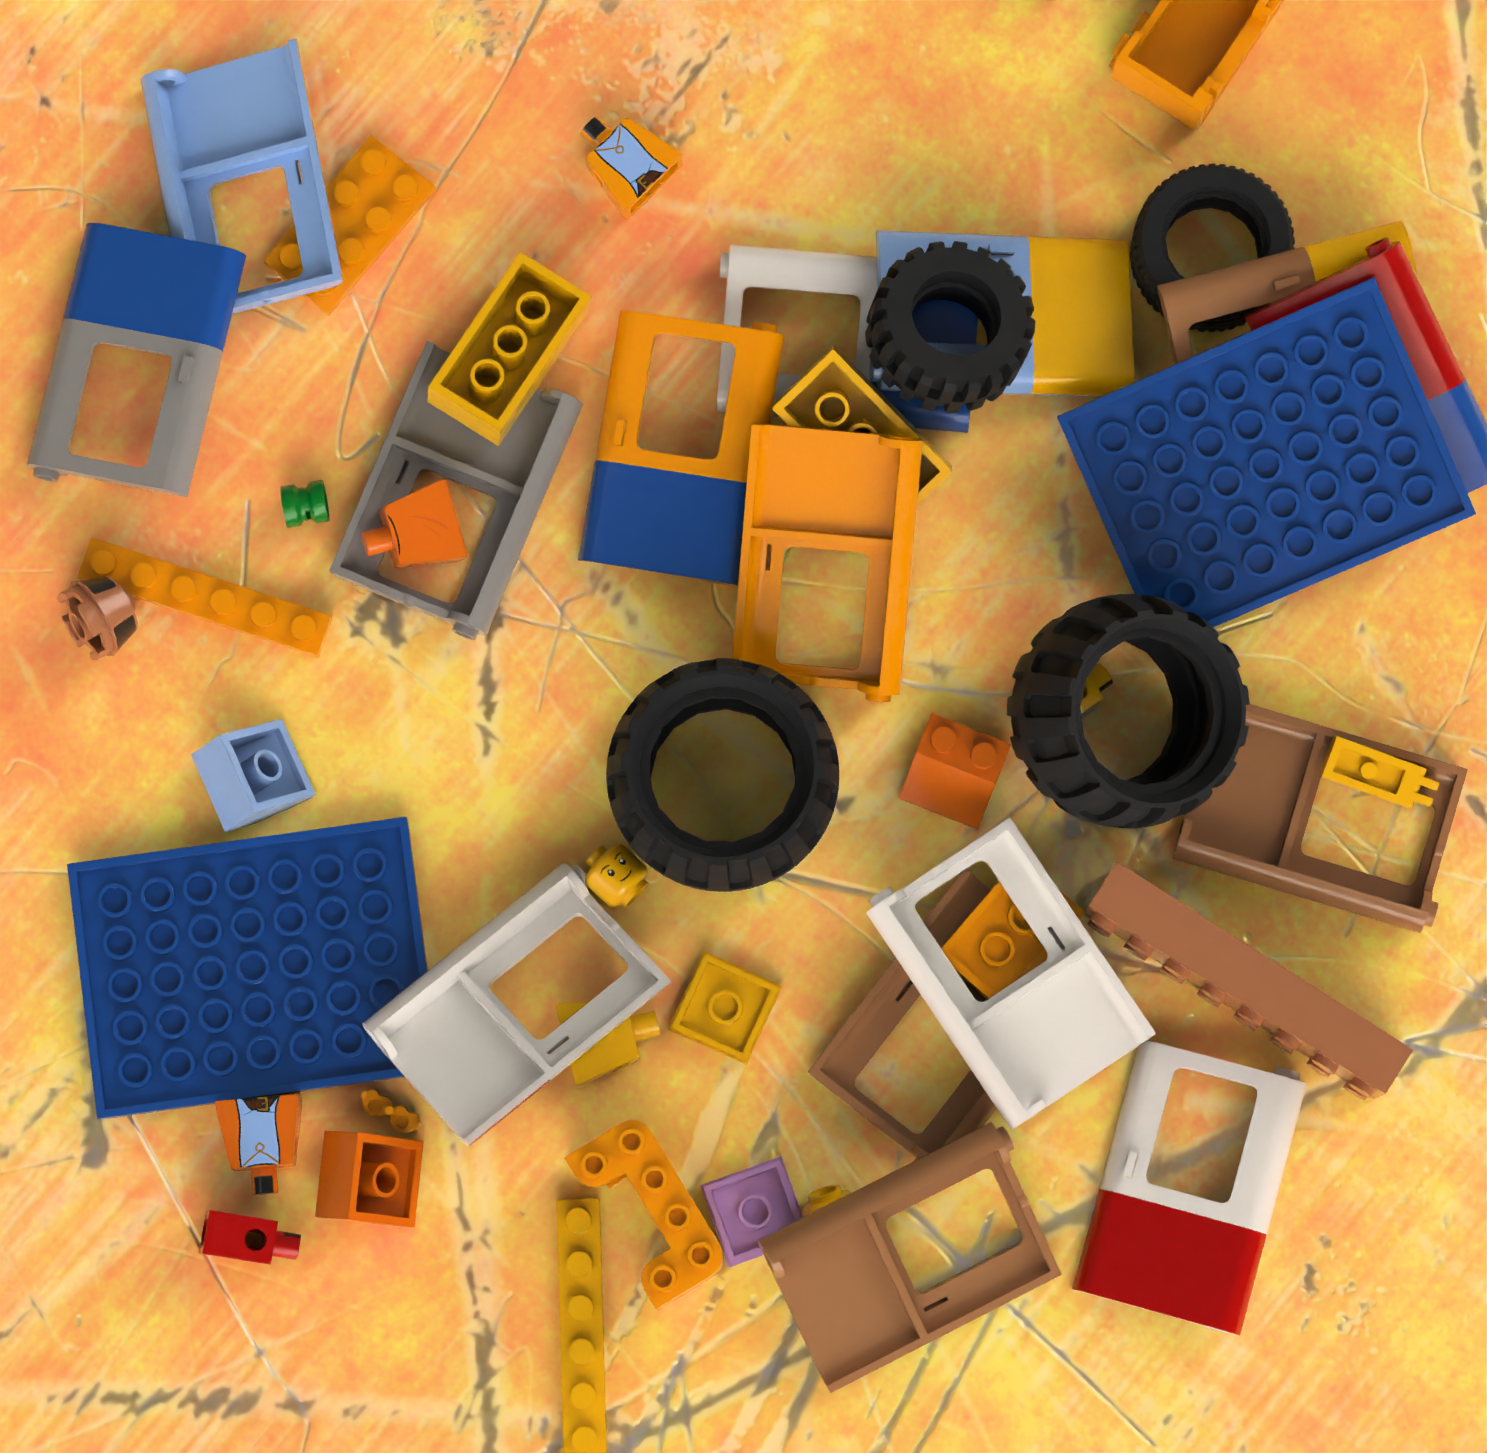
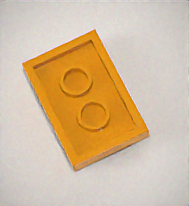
M999 881L941 947L959 976L987 1000L1042 964L1047 958L1046 950ZM1061 892L1080 920L1086 912Z

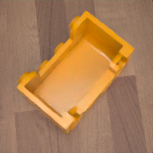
M1156 0L1159 3L1150 15L1145 11L1132 30L1133 35L1131 36L1125 32L1112 52L1114 57L1109 64V67L1113 69L1111 77L1192 130L1197 131L1272 21L1284 0Z
M637 1120L622 1122L564 1158L575 1177L588 1187H600L606 1184L611 1188L628 1177L670 1248L645 1265L641 1277L644 1291L656 1310H661L708 1281L721 1270L724 1254L720 1243L653 1133L644 1123Z

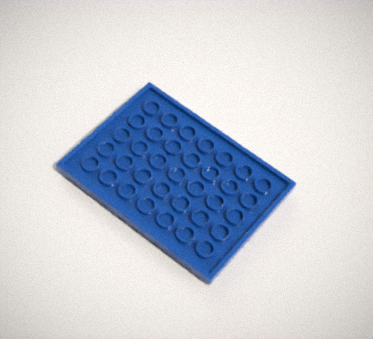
M1374 277L1057 416L1134 594L1148 595L1174 602L1185 611L1199 615L1212 627L1476 515Z
M407 817L67 864L97 1119L103 1120L215 1104V1101L267 1097L405 1077L371 1039L362 1023L428 971Z

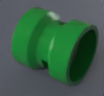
M323 480L311 481L306 488H298L294 484L280 487L287 528L301 526L303 521H308L309 519H312L315 523L330 521Z

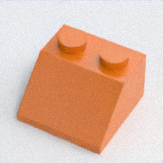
M931 713L898 799L978 830L1011 744Z
M324 1131L315 1217L415 1227L424 1141L360 1132Z

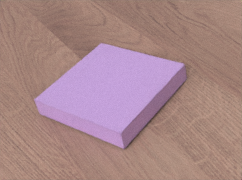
M782 1156L700 1185L729 1267L763 1256L758 1243L759 1239L803 1218Z

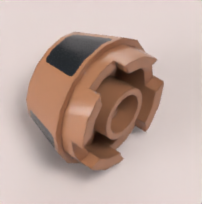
M111 577L73 581L68 589L58 594L57 601L61 604L65 602L69 612L62 616V620L76 645L81 647L87 644L93 651L89 653L91 660H98L106 655L114 656L138 628L135 614L136 608L132 597L127 590L122 588Z

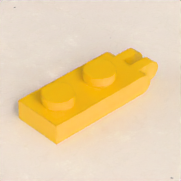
M1335 734L1319 773L1322 777L1412 809L1414 802L1431 807L1434 799L1418 793L1420 786L1422 785L1437 791L1440 782L1424 777L1427 769Z

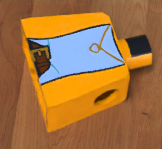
M596 116L584 126L580 133L594 147L586 157V165L589 172L627 221L683 166L682 154L630 118H625L611 130Z

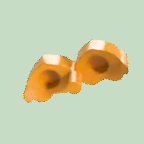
M371 1089L361 1093L362 1105L369 1116L390 1115L391 1124L396 1132L409 1133L421 1127L422 1123L420 1122L419 1114L411 1113L406 1106H395L391 1097L381 1095L379 1090Z

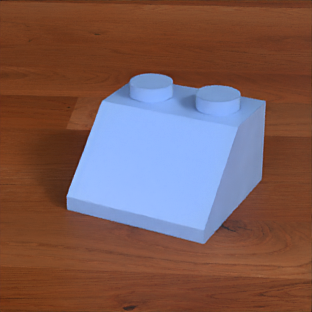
M282 719L220 734L191 754L225 832L258 823L316 796Z

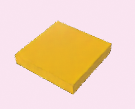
M704 951L668 1030L747 1065L782 986Z

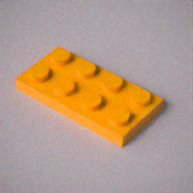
M372 135L326 187L343 282L337 286L303 296L328 316L331 315L436 192V187ZM295 225L263 260L267 267L285 281L299 277L303 271Z

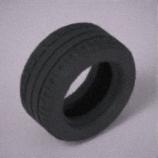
M1215 163L1208 166L1200 164L1198 167L1192 166L1187 170H1180L1178 174L1174 173L1169 179L1162 181L1161 186L1158 185L1154 192L1148 196L1138 215L1130 246L1131 269L1134 270L1132 274L1134 279H1136L1137 287L1141 289L1140 293L1146 298L1147 303L1153 306L1156 312L1161 313L1163 318L1157 285L1184 279L1169 259L1166 236L1175 221L1189 212L1213 208L1234 215L1245 223L1254 237L1257 259L1295 249L1293 247L1295 244V238L1293 237L1294 228L1291 226L1292 220L1288 216V210L1284 208V202L1278 198L1276 191H1272L1271 186L1264 184L1260 177L1256 178L1255 174L1251 172L1248 174L1242 168L1236 169V166L1230 165L1226 167L1225 164L1215 165ZM1271 303L1192 324L1189 330L1197 329L1200 332L1205 330L1209 332H1215L1216 330L1222 332L1226 329L1232 330L1237 326L1245 325L1246 320L1244 316Z

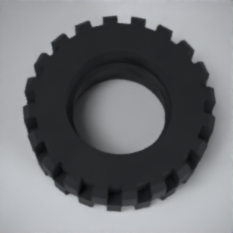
M942 241L929 243L925 253L920 247L907 252L905 259L897 260L889 268L886 277L882 278L866 320L869 324L865 332L866 345L870 348L873 347L869 358L874 368H883L882 381L888 388L896 385L901 389L899 397L908 403L912 398H915L922 402V409L934 411L936 405L944 406L945 413H958L962 405H966L967 409L972 411L981 408L986 399L988 401L997 399L1002 395L1006 386H1010L1016 378L1032 346L1030 341L1035 333L1036 321L1031 318L1034 306L1030 296H1022L1026 285L1021 277L1018 275L1012 277L1008 273L1011 266L1002 258L996 262L988 257L991 251L980 246L977 252L967 249L968 244L966 242L954 241L952 247L945 248V244ZM932 300H949L967 307L979 318L987 336L986 347L968 355H952L933 348L920 336L915 327L912 317L914 308Z

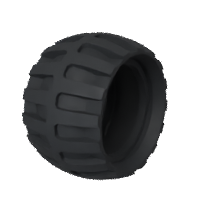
M1116 594L1098 597L1073 606L1061 617L1053 619L1036 634L1031 642L1033 649L1020 657L1012 676L1016 680L1012 696H1009L1007 699V716H1011L1014 735L1010 737L1016 757L1023 760L1028 767L1026 771L1027 777L1043 795L1052 798L1062 810L1079 819L1106 827H1150L1163 824L1172 818L1193 811L1210 798L1213 793L1211 788L1222 785L1228 779L1237 764L1234 759L1239 748L1245 745L1249 726L1245 725L1246 705L1250 704L1247 686L1242 684L1238 668L1241 666L1232 649L1228 645L1220 643L1217 639L1219 636L1218 632L1199 615L1185 611L1178 604L1162 598L1140 594ZM1123 641L1143 650L1151 657L1164 673L1173 700L1172 729L1161 755L1142 774L1128 780L1119 779L1097 761L1084 737L1080 710L1087 677L1101 656Z
M717 658L679 666L650 683L637 695L621 717L611 740L606 768L607 792L613 816L624 838L636 854L654 870L677 883L695 889L717 892L741 891L766 884L786 874L797 866L817 845L829 825L836 805L839 790V760L835 741L828 723L816 704L799 686L779 672L764 665L732 658ZM727 709L755 716L777 732L792 756L795 786L783 812L763 831L735 842L705 841L679 829L659 808L652 790L651 775L659 748L674 728L697 714Z

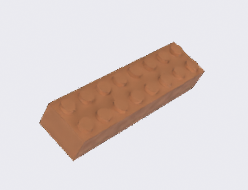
M1119 862L1115 863L1085 910L1086 913L1084 915L1090 918L1087 924L1096 932L1108 938L1112 933L1126 941L1124 948L1128 952L1144 961L1150 956L1163 965L1160 971L1164 975L1180 984L1184 980L1200 988L1197 995L1216 1007H1219L1220 1004L1227 1005L1236 1011L1233 1018L1254 1031L1257 1027L1268 1031L1273 1035L1270 1041L1274 1045L1290 1054L1294 1050L1301 1052L1309 1058L1306 1063L1309 1067L1326 1077H1329L1330 1074L1337 1075L1346 1081L1343 1086L1344 1089L1364 1101L1367 1097L1376 1099L1388 1092L1413 1051L1409 1046Z

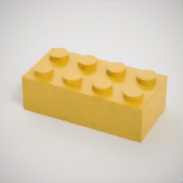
M519 252L428 386L427 402L499 446L589 313L591 295L522 252Z
M835 345L773 403L772 410L788 426L901 435L922 439L917 505L952 472V465Z

